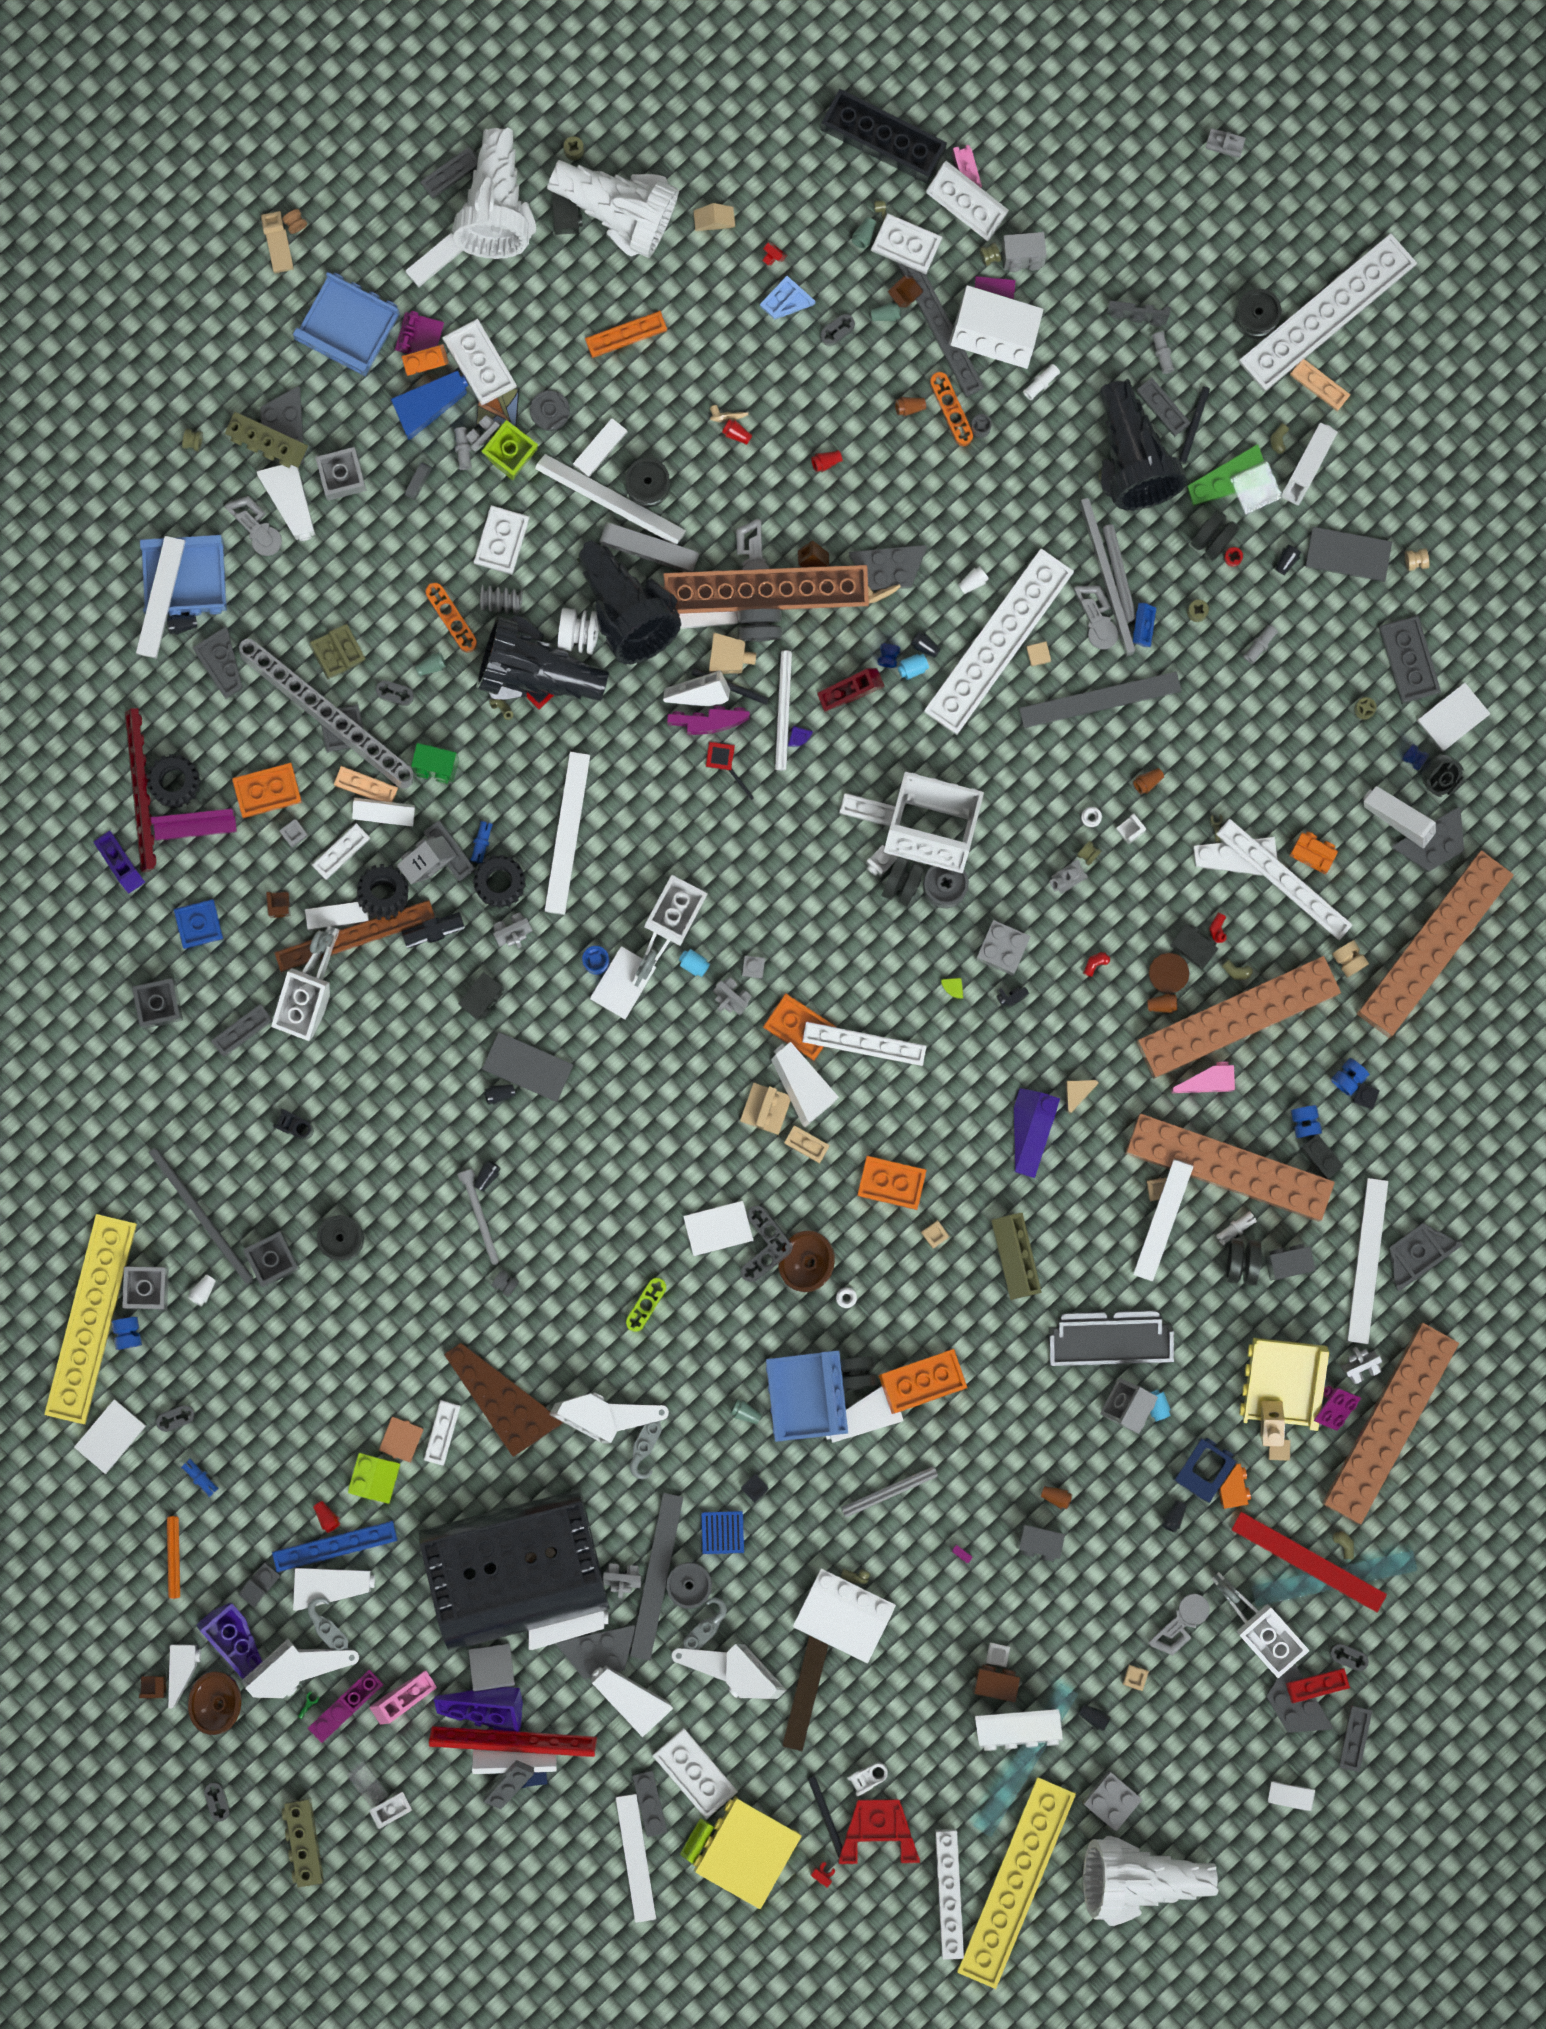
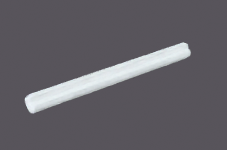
M788 650L781 651L775 769L781 771L786 770L792 660V652Z

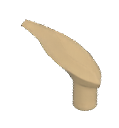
M717 405L710 407L713 415L710 420L723 423L729 419L734 421L748 415V412L720 413Z
M894 585L879 590L876 593L868 586L869 604L888 597L898 590L901 585Z

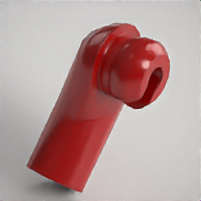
M1219 912L1211 923L1209 931L1216 943H1223L1226 941L1227 936L1224 934L1221 926L1226 916Z
M1099 952L1090 956L1083 974L1093 977L1096 966L1108 965L1110 956L1105 952Z

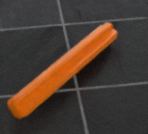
M178 1516L167 1517L168 1597L176 1599L180 1598Z

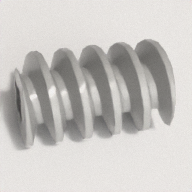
M482 585L480 594L481 610L485 611L488 605L490 612H493L496 607L498 613H501L504 608L506 614H509L511 609H513V614L517 615L519 610H521L523 590L520 591L519 595L516 594L515 589L509 594L507 588L501 593L499 587L493 592L491 586L488 587L487 591H484V586Z

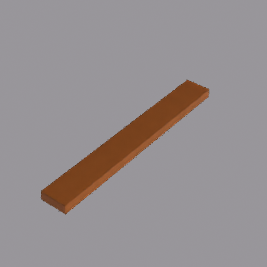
M427 900L404 908L402 913L398 911V916L394 918L391 915L389 920H386L385 917H381V920L374 918L339 930L331 955L422 925L423 922L435 918L430 901ZM312 940L274 952L280 971L284 972L307 964L313 954L310 952ZM324 951V953H322V955H321V957L319 958V960H320V959H323L324 954H325V951Z

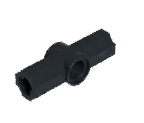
M458 912L440 919L433 918L427 920L422 925L401 932L408 949L426 942L432 943L444 939L447 935L464 930L465 926L461 914Z

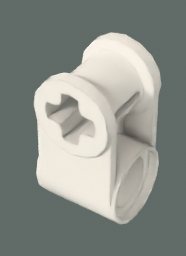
M876 1762L851 1774L847 1779L848 1781L851 1780L857 1791L856 1795L859 1796L883 1782L887 1778L888 1769L882 1762ZM876 1767H881L884 1770V1775L880 1778L875 1777L872 1773Z

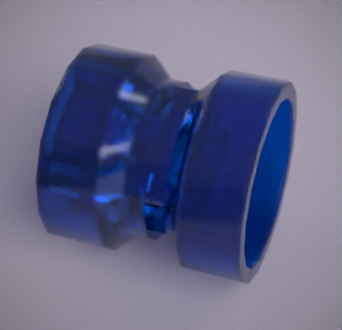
M882 643L880 645L881 655L877 659V665L886 668H897L898 662L896 658L901 648L896 645Z
M1413 743L1401 760L1412 764L1413 768L1419 771L1429 757V754L1425 751L1421 752L1418 746Z

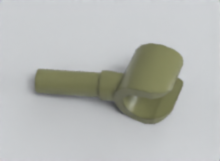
M875 201V213L881 212L884 222L887 215L886 204L884 201Z
M1221 814L1219 815L1220 822L1218 823L1213 821V815L1210 819V825L1214 827L1215 843H1221L1220 838L1216 835L1223 821Z

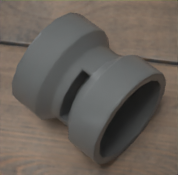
M985 414L976 415L971 423L973 435L977 438L988 436L992 426L991 419Z
M502 1269L491 1286L495 1289H500L503 1295L509 1297L518 1285L519 1280L509 1277L508 1273Z

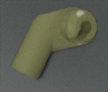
M1283 423L1270 437L1271 448L1277 454H1282L1286 450L1283 436L1288 432L1289 428Z
M493 698L489 700L491 708L496 709L499 707L506 720L513 718V712L504 700Z
M1230 960L1222 965V968L1234 980H1246L1253 974L1250 966L1235 967Z
M1343 1531L1335 1532L1333 1534V1541L1343 1547V1559H1354L1353 1540Z
M843 1569L840 1578L853 1584H866L870 1577L869 1571L864 1569L860 1570L859 1574Z

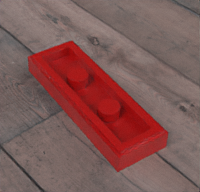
M1345 1668L1286 1683L1291 1704L1350 1688Z

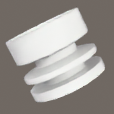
M563 608L559 625L558 649L571 652L574 643H578L579 653H582L584 644H587V654H593L599 632L596 612L592 611L590 620H587V611L584 610L581 619H577L576 609Z

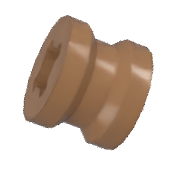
M299 209L287 213L282 218L284 224L289 226L290 234H295L307 226V222L305 219H302Z

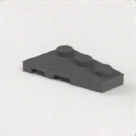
M1110 301L1107 314L1116 319L1125 317L1130 318L1132 322L1142 323V321L1150 322L1152 326L1161 327L1162 325L1166 326L1171 307L1157 310L1154 308V305L1137 308V305L1134 303Z
M227 626L193 647V650L225 699L243 689Z

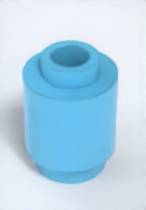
M915 654L899 661L900 666H897L900 676L902 678L905 677L907 680L925 673V670L929 669L924 654Z
M692 949L689 952L685 950L679 958L681 962L680 967L701 978L710 966L706 958Z
M1159 1390L1150 1392L1158 1397L1155 1407L1150 1412L1151 1417H1154L1155 1421H1159L1171 1416L1169 1412L1171 1409L1164 1392L1160 1393Z

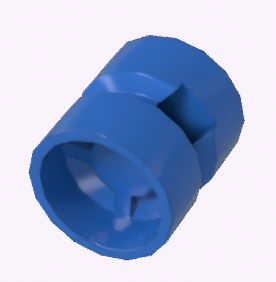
M591 946L583 953V965L590 974L600 975L608 969L610 961L608 953L604 948Z
M1349 1058L1342 1066L1343 1070L1337 1071L1330 1080L1338 1089L1351 1097L1358 1089L1357 1084H1362L1370 1074L1357 1061Z
M1317 1105L1291 1110L1292 1120L1296 1123L1294 1127L1296 1139L1322 1134L1321 1124L1316 1120L1319 1117ZM1311 1121V1126L1303 1127L1302 1122Z
M138 1317L111 1321L112 1331L116 1334L114 1338L115 1350L142 1346L141 1335L137 1333L139 1329Z

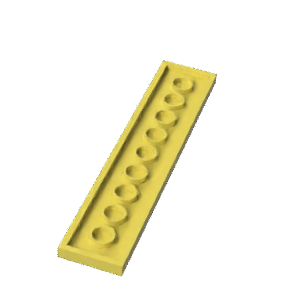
M98 1214L95 1216L44 1415L86 1425L111 1328V1321L113 1320L124 1277V1267L127 1266L137 1227L135 1223Z
M1039 1777L1036 1778L957 1973L994 1989L997 1988L1076 1793Z

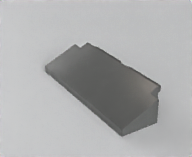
M1157 1310L1117 1311L1110 1317H1107L1105 1312L1063 1313L1061 1318H1058L1059 1327H1049L1050 1366L1174 1362L1172 1324H1162V1317Z

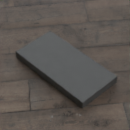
M1312 527L1305 567L1385 582L1392 541Z
M1419 616L1379 626L1401 704L1440 694L1441 689Z
M498 1032L482 1070L558 1102L574 1065Z

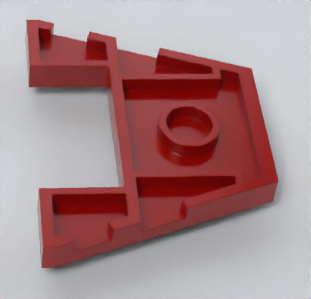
M857 1800L838 1864H858L857 1842L900 1841V1862L920 1863L900 1800Z

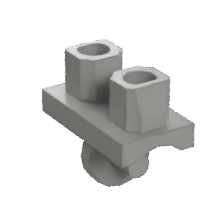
M1211 128L1205 149L1240 158L1246 138L1231 134V132H1223Z
M486 415L479 422L486 432L481 436L473 428L466 435L474 451L486 440L488 442L491 440V435L502 424L499 420L494 421Z
M1076 860L1052 875L1049 883L1054 891L1059 890L1062 894L1087 879L1088 876L1084 873L1083 868L1080 867L1079 860Z
M521 913L512 915L511 920L513 924L508 927L505 926L503 921L493 925L495 931L493 934L499 947L508 944V947L517 944L519 949L522 947L520 941L526 939V934L532 932L527 918H524Z
M731 977L723 982L720 981L713 990L718 996L715 1000L720 1004L717 1010L721 1012L725 1008L729 1013L734 1010L738 1015H741L747 1008L751 995L744 990L739 995L732 991L737 984Z
M1355 1347L1352 1349L1354 1355L1348 1357L1349 1363L1341 1366L1343 1372L1354 1384H1357L1364 1380L1361 1372L1368 1369L1371 1376L1381 1373L1380 1363L1382 1360L1375 1351L1368 1353L1367 1349L1359 1352L1358 1348Z
M609 1563L603 1576L604 1585L611 1586V1592H619L618 1598L623 1599V1593H631L632 1588L641 1587L639 1567L629 1565L626 1575L619 1574L618 1564Z

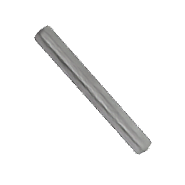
M1109 524L1103 527L1112 569L1126 621L1133 622L1136 620V614L1114 525Z
M930 1467L843 1506L842 1512L845 1517H849L938 1476L935 1467Z

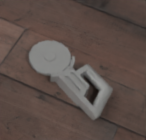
M249 496L224 505L228 512L250 533L249 539H252V546L258 554L271 556L279 551L282 544L281 535L276 529L270 527L269 523H258L266 513ZM247 505L257 516L253 518L247 511L236 513L233 509Z
M755 519L736 529L737 555H749V559L742 563L744 566L742 570L770 569L765 563L767 560L762 558L761 519ZM757 528V536L749 539V550H745L744 534Z
M1101 586L1074 587L1073 590L1090 622L1088 625L1090 628L1088 637L1091 644L1098 649L1105 650L1111 648L1118 640V630L1110 622L1112 618L1101 615V613L1111 608ZM1095 593L1102 607L1098 609L1094 599H1083L1081 594Z
M1189 1594L1184 1597L1180 1602L1179 1611H1176L1177 1616L1162 1628L1148 1644L1173 1656L1191 1639L1183 1628L1185 1626L1196 1628L1197 1624H1201L1207 1619L1210 1612L1207 1600L1198 1594ZM1179 1632L1183 1634L1171 1646L1158 1641L1162 1635L1173 1638Z

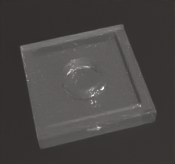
M1266 460L1230 477V481L1246 515L1282 498Z

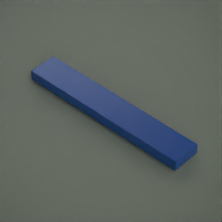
M389 1521L274 1551L272 1555L276 1571L280 1572L395 1542L398 1539L394 1523Z

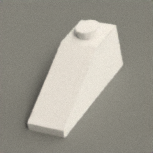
M720 670L665 688L663 700L668 703L700 706L721 705L729 700L730 689Z
M170 1645L168 1708L176 1707L197 1667V1662L201 1661V1649H198V1645Z

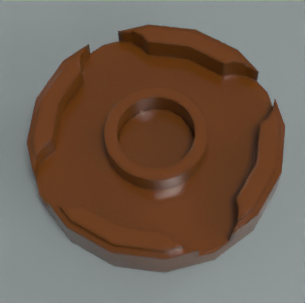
M1166 953L1154 959L1150 965L1148 975L1151 984L1159 992L1172 994L1185 987L1189 980L1190 972L1188 964L1182 957L1177 954Z

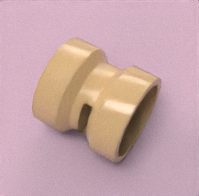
M1426 548L1419 549L1418 552H1413L1412 550L1405 552V562L1408 571H1414L1418 567L1421 569L1429 568V555Z

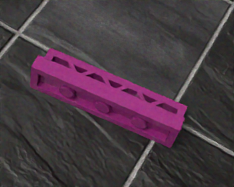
M233 809L151 817L156 841L237 832L236 814Z

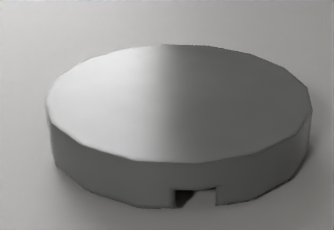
M546 390L538 393L533 398L530 406V416L538 428L545 431H554L567 423L570 416V406L567 399L561 393Z

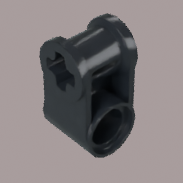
M280 1109L281 1114L277 1123L273 1124L272 1127L303 1140L312 1137L314 1133L312 1124L285 1109ZM304 1124L307 1125L308 1132L305 1135H300L299 1127Z

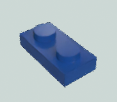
M1138 603L1133 643L1142 647H1151L1156 607L1146 603Z

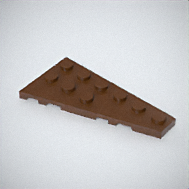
M462 1343L444 1354L513 1457L564 1423L549 1415L550 1410Z

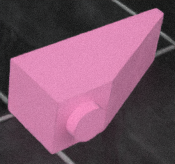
M1216 1062V1066H1212L1173 1087L1171 1093L1234 1091V1065H1229V1062Z
M425 1670L383 1696L369 1708L380 1725L389 1724L437 1687Z

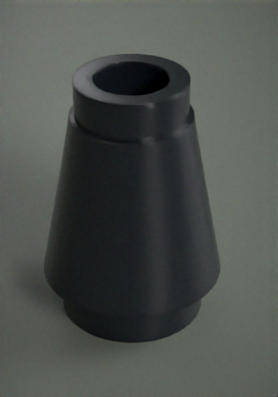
M1287 544L1285 548L1283 547L1274 570L1285 576L1300 559L1301 551Z
M195 615L171 616V618L166 619L169 634H174L175 636L197 627Z
M921 631L917 632L910 643L914 646L913 649L933 658L941 650L925 632L922 633Z
M513 1084L488 1086L487 1089H484L488 1105L493 1104L494 1106L516 1096Z
M487 1160L486 1163L482 1164L474 1186L484 1192L500 1175L501 1167Z
M1176 1500L1161 1519L1163 1521L1161 1526L1168 1531L1176 1533L1177 1529L1181 1527L1187 1505Z
M1086 1704L1079 1713L1097 1731L1099 1729L1104 1731L1111 1719L1107 1715L1108 1712Z

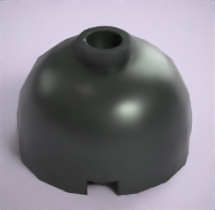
M1447 755L1435 756L1423 768V783L1435 796L1451 795L1462 784L1464 778L1462 770L1464 771V769L1452 757Z

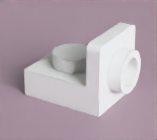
M884 845L866 861L867 869L874 876L878 874L882 877L897 860L895 855L884 853Z

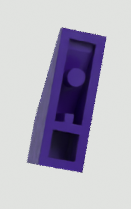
M108 831L94 841L97 849L128 894L145 883L111 831Z

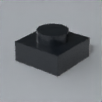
M1359 1084L1353 1103L1373 1110L1380 1090Z
M757 1474L741 1487L754 1503L769 1490L768 1486Z

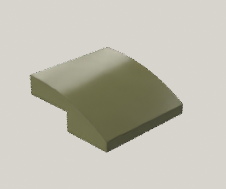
M347 624L329 631L327 635L309 643L327 680L365 661V657Z

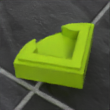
M962 978L941 980L943 989L950 996L963 999Z

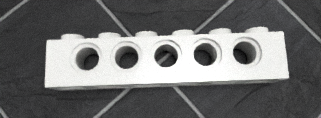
M935 1830L942 1959H963L957 1830Z

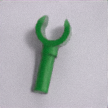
M312 1691L309 1692L306 1696L307 1702L305 1703V1706L298 1715L300 1719H302L308 1711V1709L312 1705L316 1704L319 1700V1696L314 1702H311L309 1700V1696L312 1694Z

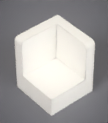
M1132 814L1116 830L1129 845L1142 835L1146 828L1136 815Z

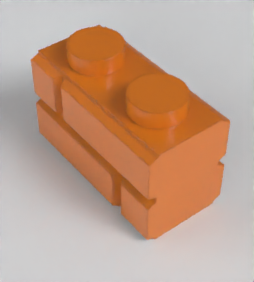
M443 344L402 356L407 376L449 364Z
M1302 832L1289 856L1326 874L1338 853L1335 850L1336 846L1327 841L1322 843L1316 840L1317 836L1313 833L1306 832L1305 834Z

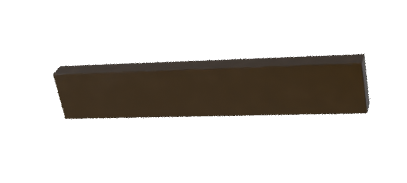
M810 1635L782 1747L803 1751L828 1650V1644Z

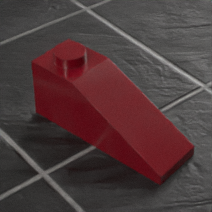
M867 668L818 692L817 695L824 712L869 695L885 687L878 668Z

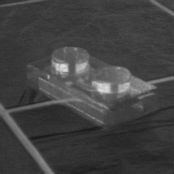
M362 1762L347 1774L371 1808L389 1795L365 1762Z

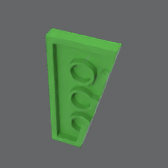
M1255 445L1188 485L1187 490L1192 505H1200L1269 484V475L1259 445Z

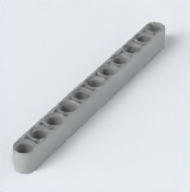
M245 639L240 643V657L246 664L398 787L405 789L412 785L413 770L400 758L254 640ZM246 648H252L254 650L250 654H246L243 652ZM266 660L269 662V664L267 666H261L259 665V662ZM277 673H283L285 675L282 679H277L274 677ZM297 685L300 687V690L294 692L290 690V687ZM308 698L316 700L313 704H308L305 701ZM325 710L330 711L332 713L328 717H324L321 715V713ZM339 723L347 725L345 729H338L336 726ZM354 736H360L363 738L360 742H355L352 740ZM375 748L378 750V753L371 755L367 751ZM391 761L394 765L392 767H385L383 763ZM404 773L409 775V778L402 780L399 778V775Z

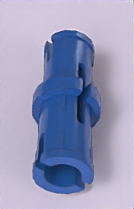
M480 821L477 838L473 841L475 845L470 861L483 863L486 847H489L490 844L488 839L493 824Z
M191 1458L181 1467L194 1480L193 1483L195 1485L198 1484L208 1497L219 1489L206 1476L207 1473L203 1472Z

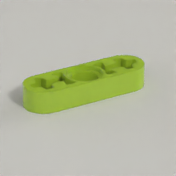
M654 1278L648 1283L627 1317L626 1325L629 1330L633 1332L641 1331L666 1292V1284L662 1279ZM658 1282H661V1288L663 1290L661 1292L657 1291L654 1295L655 1297H658L657 1301H654L652 1297L645 1295L647 1291H649L650 1294L652 1293L654 1289L652 1287L653 1283L657 1284ZM649 1299L652 1302V1308L649 1311L641 1309L640 1303L642 1300ZM638 1309L642 1314H646L647 1317L644 1319L641 1316L639 1320L641 1326L632 1328L630 1319H636L638 1313L634 1312Z

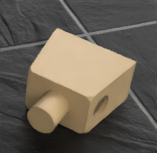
M714 633L709 673L720 670L722 674L742 673L743 663L755 665L757 653L746 652V644L742 640Z
M1262 1401L1260 1431L1262 1445L1282 1447L1284 1446L1285 1431L1283 1402ZM1275 1413V1418L1270 1417L1269 1414Z

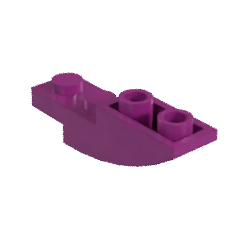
M714 706L713 709H709L708 717H705L703 713H693L692 716L684 715V712L674 711L672 714H668L667 724L668 726L687 727V735L712 734L731 729L747 721L750 717V711L740 707H735L734 710H725L726 707Z
M369 1669L307 1729L322 1744L384 1684Z

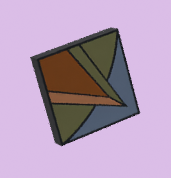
M514 388L482 406L478 401L476 427H482L479 422L488 415L494 421L499 420L502 423L498 428L506 420L517 428L520 390Z

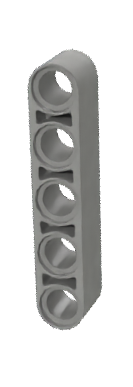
M605 523L599 541L604 546L682 572H693L699 557V553L612 523Z

